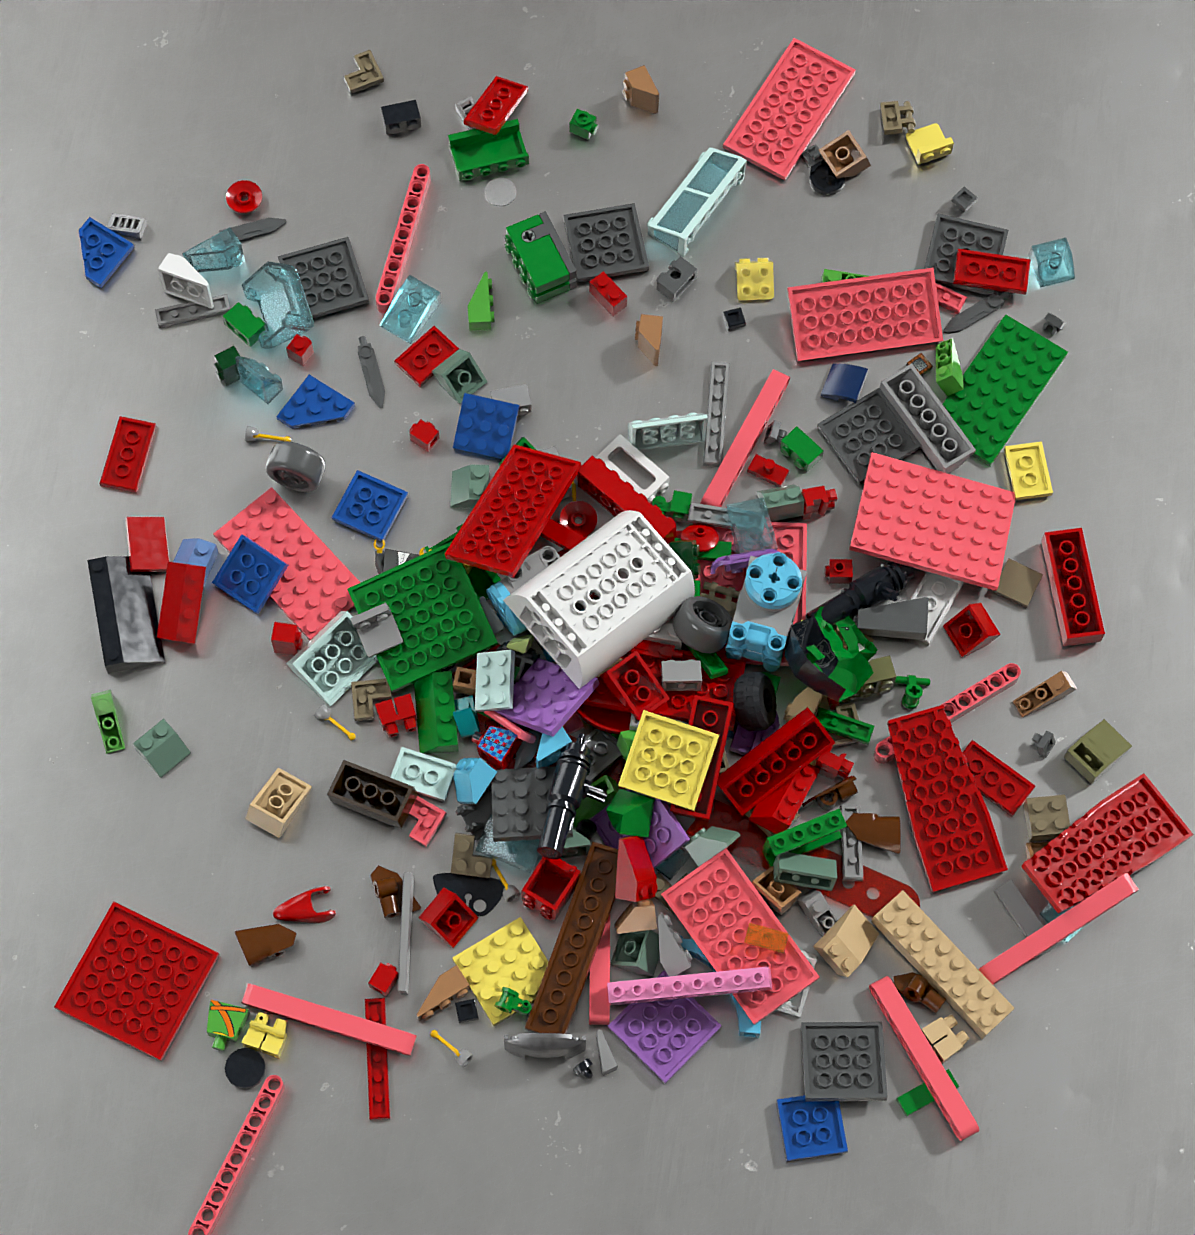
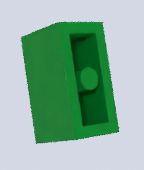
M238 302L223 315L224 324L249 347L266 334L264 321L260 317L256 318L252 314L251 309L246 305L243 306Z
M797 426L781 440L780 444L781 452L786 457H790L799 469H803L806 472L823 457L824 450Z

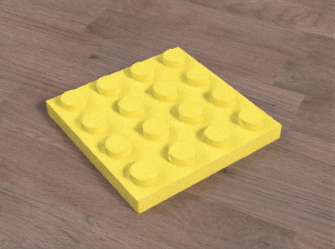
M643 710L618 786L694 811L719 735Z
M521 917L452 957V960L468 981L471 991L493 1026L517 1013L514 1010L511 1013H506L494 1006L502 995V987L510 988L519 993L518 998L528 1000L530 1004L534 1003L549 962Z

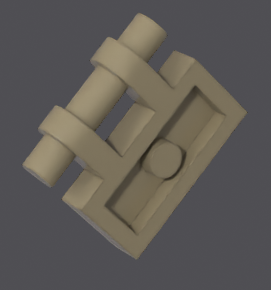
M898 101L880 103L884 135L902 133L903 127L907 128L908 133L915 132L914 127L916 123L912 116L914 111L910 101H905L903 103L904 106H899Z
M705 581L703 589L710 592L709 595L701 593L700 596L720 604L733 619L737 603L731 600L732 597L738 599L740 591H736L735 588L730 586L726 588L718 585L716 582L709 583ZM715 594L726 595V599L715 597Z

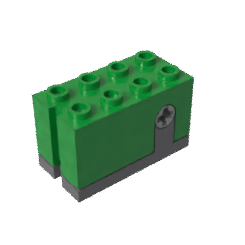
M546 211L506 227V235H504L506 252L512 255V263L515 269H519L521 281L523 284H527L528 294L531 299L534 298L536 304L565 293L569 289L577 288V281L575 279L577 278V270Z

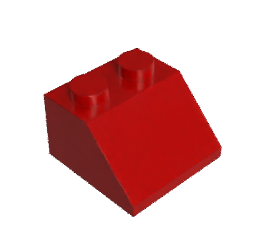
M982 603L969 604L943 625L961 657H965L987 646L1001 635Z
M443 888L418 918L434 934L454 948L479 917L457 894Z

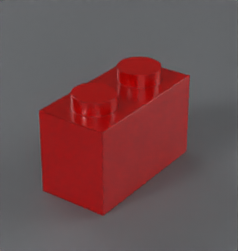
M604 271L589 282V292L613 317L627 307V295Z
M274 622L271 637L274 653L295 656L303 646V639L301 638V632L298 630V625Z

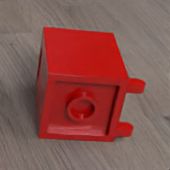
M542 857L521 890L523 904L531 910L537 909L544 918L548 920L552 918L556 921L575 891L581 871L576 866H572L560 858L549 859Z

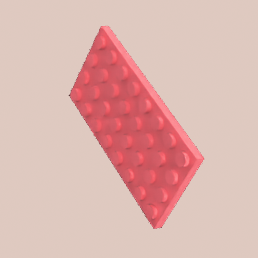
M793 38L724 142L723 148L785 181L855 75L856 70Z
M934 268L787 288L797 361L943 341Z
M272 487L213 533L214 537L229 553L241 534H243L289 565L269 597L295 625H298V629L309 640L318 634L340 611L350 612L355 608L347 589L361 582Z
M727 848L710 858L661 894L716 972L769 967L771 969L772 990L732 994L754 1025L820 979L817 972Z

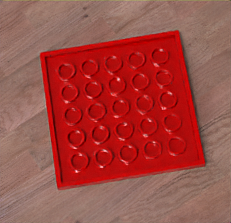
M113 901L54 1008L162 1061L220 954Z

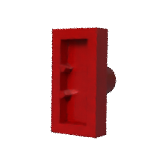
M758 454L754 456L747 469L748 473L777 487L783 485L789 474L788 469L776 464L774 460L766 459Z

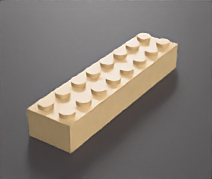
M903 890L873 917L871 922L911 965L927 979L929 984L946 998V1002L981 1039L988 1035L1015 1009Z

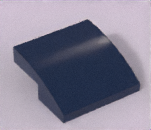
M833 363L821 396L835 401H839L840 398L857 403L868 374V368Z

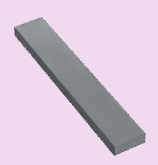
M711 361L703 466L720 467L723 460L730 363Z
M404 872L398 970V991L401 994H408L414 890V875L412 872Z

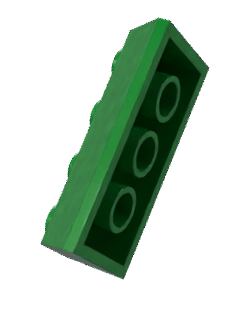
M452 671L433 672L426 678L414 683L419 751L426 755L459 752L457 726L453 716L455 703Z

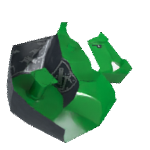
M820 606L813 617L791 625L786 641L785 658L796 678L814 691L840 702L856 694L874 672L868 661L876 654L878 649L871 641L867 640L849 616L845 620L835 623L848 646V650L844 649L842 640L833 630V626L823 620L821 613L824 607Z

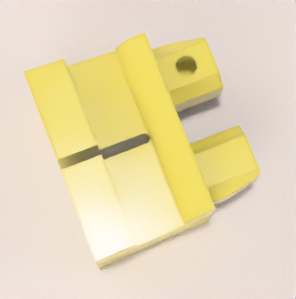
M259 1012L255 1020H251L249 1029L241 1043L243 1047L254 1049L258 1052L262 1051L263 1054L280 1059L287 1038V1021L276 1018L274 1026L270 1027L267 1026L270 1018L269 1015Z

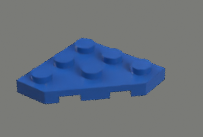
M91 217L79 229L86 279L102 288L135 248L134 244Z
M309 374L276 417L277 420L291 429L309 424L311 426L324 424L326 421L332 420L340 421L345 420L355 407V402Z

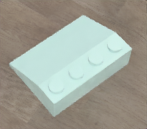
M689 413L685 416L672 415L664 419L652 418L649 421L635 420L628 423L629 441L638 450L705 441L708 417L707 414Z
M340 611L286 663L329 706H332L351 687V682H356L378 661L376 655L372 657L367 656L358 632L351 622L350 618L352 616L348 611Z

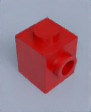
M298 334L294 336L286 347L288 358L302 366L306 364L314 353L311 340L306 336L301 337Z
M422 419L417 424L414 423L409 430L410 441L428 453L440 439L439 431L435 429V426Z
M829 559L828 566H825V577H828V584H850L852 582V559Z
M380 962L368 982L369 987L387 997L398 979L397 968L389 963L385 965Z

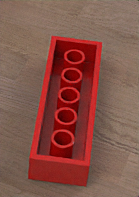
M592 455L579 468L577 474L578 487L615 517L621 512L629 510L640 512L669 546V542L675 541L676 522L671 517H666L662 514L658 506L650 504L645 495L642 493L638 494L629 482H624L620 479L616 471L607 468L603 460L597 459Z
M1082 528L1045 532L1041 543L1063 647L1101 642L1105 631Z
M698 695L694 696L688 725L718 734L719 739L695 810L692 811L671 804L670 811L673 814L710 821L734 703Z
M806 707L721 773L717 784L743 816L833 746L835 741L811 710Z

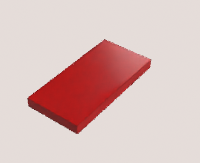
M496 76L464 118V125L496 135L528 92V86Z
M958 249L953 284L1026 295L1031 259Z
M119 416L99 483L100 486L137 493L157 427L156 423Z
M972 740L962 753L967 759V765L975 778L978 791L980 790L981 795L1013 817L1033 791L1035 785Z

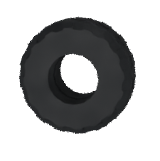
M762 672L742 674L734 684V711L740 726L748 731L766 730L775 722L776 718L775 689L771 679Z

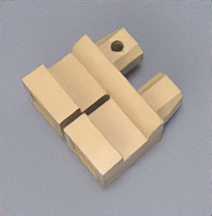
M953 1015L947 1016L944 1019L940 1017L921 1029L941 1064H944L949 1058L961 1051L963 1045L969 1040L968 1035L963 1030L956 1035L952 1032L951 1029L958 1024Z

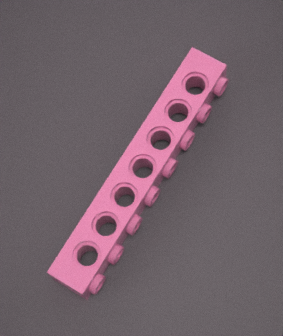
M769 967L610 982L607 983L608 999L611 1005H623L772 990L771 969Z

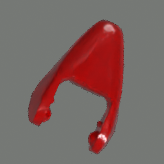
M323 886L305 891L277 906L273 910V917L282 921L327 922L335 917L336 911L330 909L325 912H315L312 906L311 895L327 894L331 891V888Z

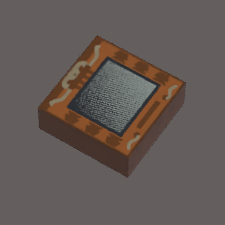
M922 353L906 364L908 366L912 363L921 376L933 368V365Z

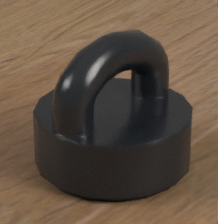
M583 819L578 823L576 831L588 840H591L597 831V827L593 821Z
M586 1058L574 1067L573 1071L577 1076L582 1073L587 1079H591L593 1074L589 1067L593 1063L589 1058Z

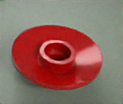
M237 181L228 188L226 201L233 211L249 213L260 206L262 191L252 181Z
M573 501L562 509L560 524L582 537L588 536L596 528L597 513L587 502ZM579 518L582 520V522L580 524L575 523V520Z
M693 524L682 531L681 540H696L700 552H706L717 546L719 535L715 529L708 525Z

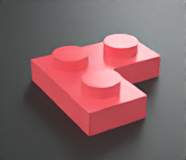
M417 796L409 815L417 819L418 822L409 834V837L427 847L447 813Z

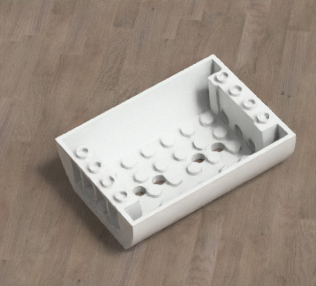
M629 510L615 516L507 596L503 601L580 689L673 618L682 603L689 597L694 596L695 586L692 572L640 512ZM632 561H634L640 568L634 567L632 565ZM618 572H625L627 574V578H620ZM589 593H596L599 596V599H591ZM575 604H582L585 610H577L575 608Z

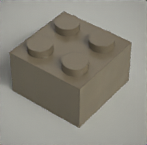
M1065 795L1026 798L1023 809L1029 842L1051 841L1070 827Z

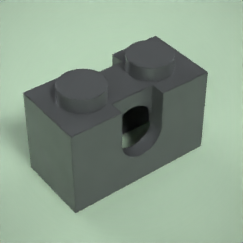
M681 256L676 261L673 260L668 267L667 273L662 272L656 280V290L672 302L697 278V268Z

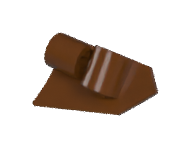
M849 776L808 799L802 806H810L817 802L823 810H832L838 798L843 802L858 793L853 782L857 778ZM825 797L831 798V802L825 801Z
M852 813L846 821L847 827L857 840L900 854L901 831L899 816Z
M378 865L370 877L375 895L380 899L384 918L401 916L403 880L398 873ZM414 896L412 913L421 909Z
M280 924L235 931L249 966L268 957L273 959L285 953V949L294 945L297 935L296 932Z
M911 972L892 977L899 993L913 1002H921L934 1013H937L946 1001V998L940 995L929 984L927 979L920 974Z

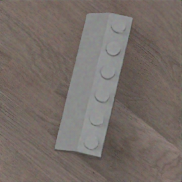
M912 363L881 381V391L922 445L921 449L937 471L949 474L958 469L976 452V449Z

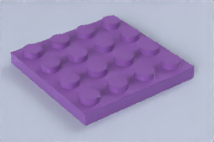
M538 658L519 679V682L514 684L513 709L494 711L509 721L554 737L600 683L598 678H593L579 689L558 664Z
M655 798L649 837H643L654 869L690 840L673 812L670 811L667 803ZM608 804L590 820L596 824L597 832L605 845L618 849L619 839L632 835L619 834L612 827L606 811L609 806Z
M663 970L656 978L669 976ZM694 998L629 1004L608 1025V1029L664 1084L722 1027Z

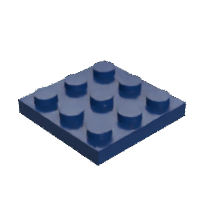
M464 393L453 448L503 459L511 448L520 405Z
M357 470L332 515V520L383 542L400 512L408 492Z
M241 534L212 583L259 614L289 565L247 536Z
M805 1095L777 1099L787 1161L848 1152L839 1101H805Z

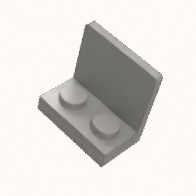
M386 603L350 618L368 657L403 643L395 619Z

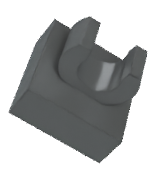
M817 145L809 147L801 156L810 170L815 164L825 161Z
M964 186L952 197L951 201L959 210L966 212L977 201L978 197Z
M1048 313L1044 318L1048 322L1043 325V329L1046 330L1049 325H1052L1053 331L1051 334L1054 335L1058 328L1063 329L1066 322L1052 313Z
M774 420L768 425L764 443L771 445L775 440L781 442L787 435V431L780 429L781 422Z
M1046 731L1043 736L1035 733L1032 741H1035L1033 745L1037 747L1039 755L1045 758L1056 743L1053 733Z

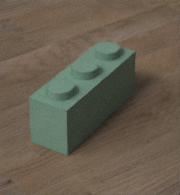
M785 852L776 856L773 863L774 882L832 891L837 880L836 860Z

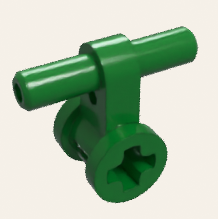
M907 675V677L896 676L895 683L906 684L905 694L901 700L904 707L915 709L918 706L919 699L923 694L920 686H929L930 679L917 678L915 675Z
M502 987V995L494 1006L506 1013H511L514 1010L523 1016H527L532 1008L530 1002L518 998L519 993Z

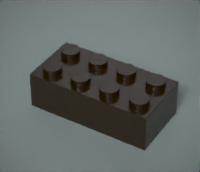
M343 760L327 793L330 801L400 829H402L418 795L414 786Z

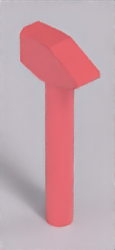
M484 711L486 715L516 734L519 739L531 744L535 742L536 737L522 730L496 711Z

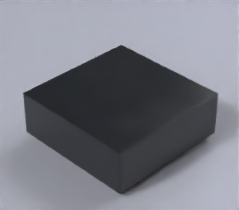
M741 307L723 312L728 330L746 326Z
M475 999L455 1002L459 1023L479 1020Z

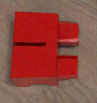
M825 486L802 489L801 493L805 501L802 520L810 519L812 513L815 512L825 516L826 510L834 509L835 502L838 499L835 489L825 490Z
M410 693L393 698L394 705L392 699L375 704L383 731L386 730L389 738L399 735L397 727L401 725L405 726L406 732L416 731L417 718Z
M831 746L819 756L815 767L820 769L819 774L829 779L835 780L837 776L844 780L848 778L854 763L845 759V753L840 756L831 753Z

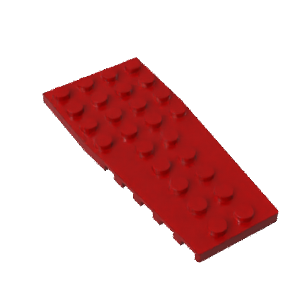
M944 705L891 719L887 722L914 839L932 893L1008 870L989 811L980 790L978 791L975 784V778L969 770L967 759L961 751L959 740L953 732L952 724L945 713Z
M1143 773L1100 801L1084 816L1076 820L1069 828L1065 829L1059 836L1051 840L1045 847L1025 861L1021 867L1056 912L1060 913L1090 897L1125 873H1128L1130 876L1149 866L1190 839L1194 834Z

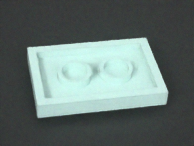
M503 650L477 653L475 711L513 709L515 651Z
M401 747L390 778L414 786L420 795L445 802L457 764Z

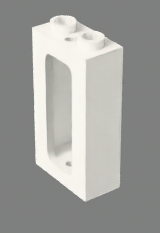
M621 434L596 457L603 460L607 468L616 471L620 479L624 482H629L638 494L642 493L645 495L650 504H652L656 496L660 493L663 494L669 488L670 477ZM622 449L656 478L655 482L644 490L610 461Z

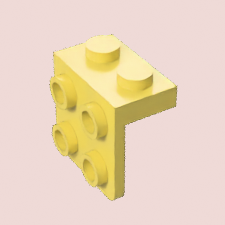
M937 123L916 129L914 133H906L905 136L918 165L952 153L954 142L951 137L945 139Z
M741 258L739 262H735L737 298L739 300L773 299L774 274L772 261H768V258H757V261H750V258Z

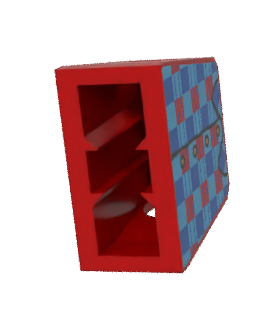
M490 726L485 734L476 731L472 736V742L478 744L479 756L499 770L507 768L522 743V740L510 730Z

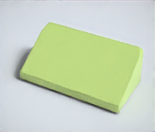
M529 634L515 637L507 644V648L524 654L532 646L534 636Z

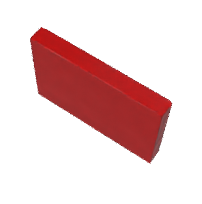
M433 326L396 358L394 364L421 387L434 375L432 370L459 350V348L438 328Z
M126 517L131 572H166L169 557L164 517Z

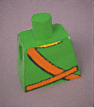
M214 1000L210 1001L207 1034L215 1038L212 1046L213 1049L224 1051L226 1041L237 1042L250 1015L247 1008Z

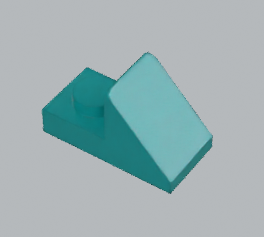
M471 695L454 700L456 711L453 712V716L461 737L471 736L476 731L480 732L474 696Z

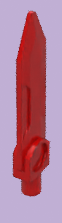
M648 640L641 641L628 651L632 653L637 650L640 655L663 660H672L673 657L683 659L684 651L675 650L674 645Z

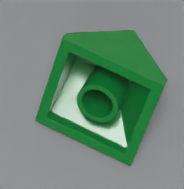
M619 789L606 809L612 827L619 834L649 837L655 798Z

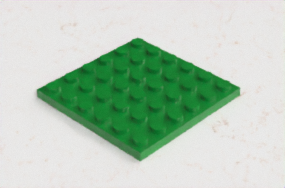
M452 541L347 589L358 615L384 603L389 606L403 643L376 655L392 692L422 680L433 672L444 670L477 653L498 645L463 563L452 561L445 557V552Z

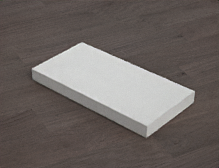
M926 572L910 599L929 597L927 635L925 640L919 641L929 646L965 582Z

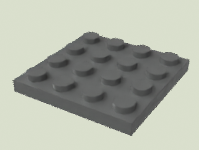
M635 203L563 215L572 261L577 270V282L592 280L603 271L609 277L649 270Z
M938 213L924 269L934 268L935 283L992 295L995 290L953 284L958 249L1003 255L1009 230Z
M349 237L278 256L298 322L369 303Z
M880 388L857 400V403L850 404L817 424V428L859 485L865 481L872 452L902 460L919 450L922 446Z
M556 766L541 767L539 769L534 767L496 770L497 773L492 779L493 842L537 840L541 838L547 816L546 807L549 804L547 797ZM573 826L569 830L567 838L573 837Z
M882 1022L801 1023L805 1101H887Z

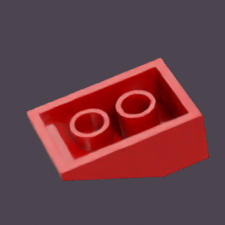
M637 650L628 654L600 674L609 690L638 721L641 719L643 710L652 712L670 699Z
M630 836L619 839L615 898L638 902L655 897L658 889L657 877L643 837Z

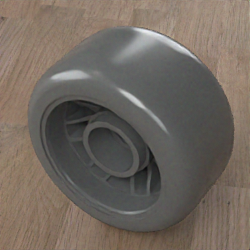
M289 441L279 442L274 445L266 463V472L272 480L286 488L300 492L316 490L326 469V463L319 453L307 446Z
M693 596L686 599L680 606L673 619V629L678 638L688 647L698 652L711 654L719 652L727 643L733 619L728 611L717 602L706 597Z

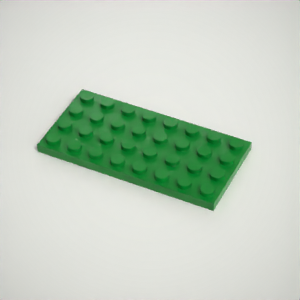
M1006 314L963 374L964 390L948 396L942 404L976 449L972 456L989 466L993 464L1068 355V351Z

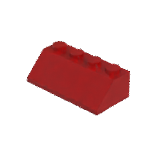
M168 561L157 638L195 644L206 567Z
M808 764L759 802L749 820L775 834L789 829L820 769Z

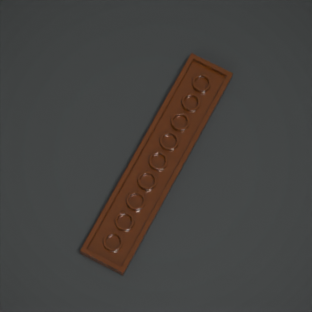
M592 841L525 1026L526 1030L534 1033L567 1034L615 900L618 849Z

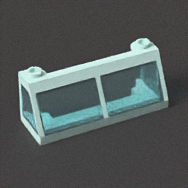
M711 147L706 152H702L695 167L655 218L652 217L647 224L648 235L684 257L689 251V248L686 246L693 242L697 231L732 186L735 187L737 183L740 185L744 180L747 160L741 156Z

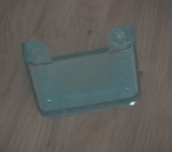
M267 261L241 284L245 297L251 301L258 302L267 331L259 334L261 348H274L293 339L296 334L301 335L309 331L314 326V320L299 274L293 266Z

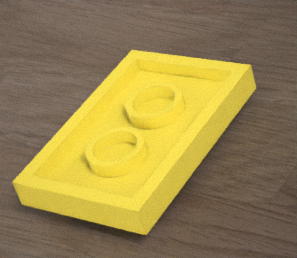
M1042 441L1005 446L1004 452L1012 489L1016 498L1015 501L1052 496L1053 490Z

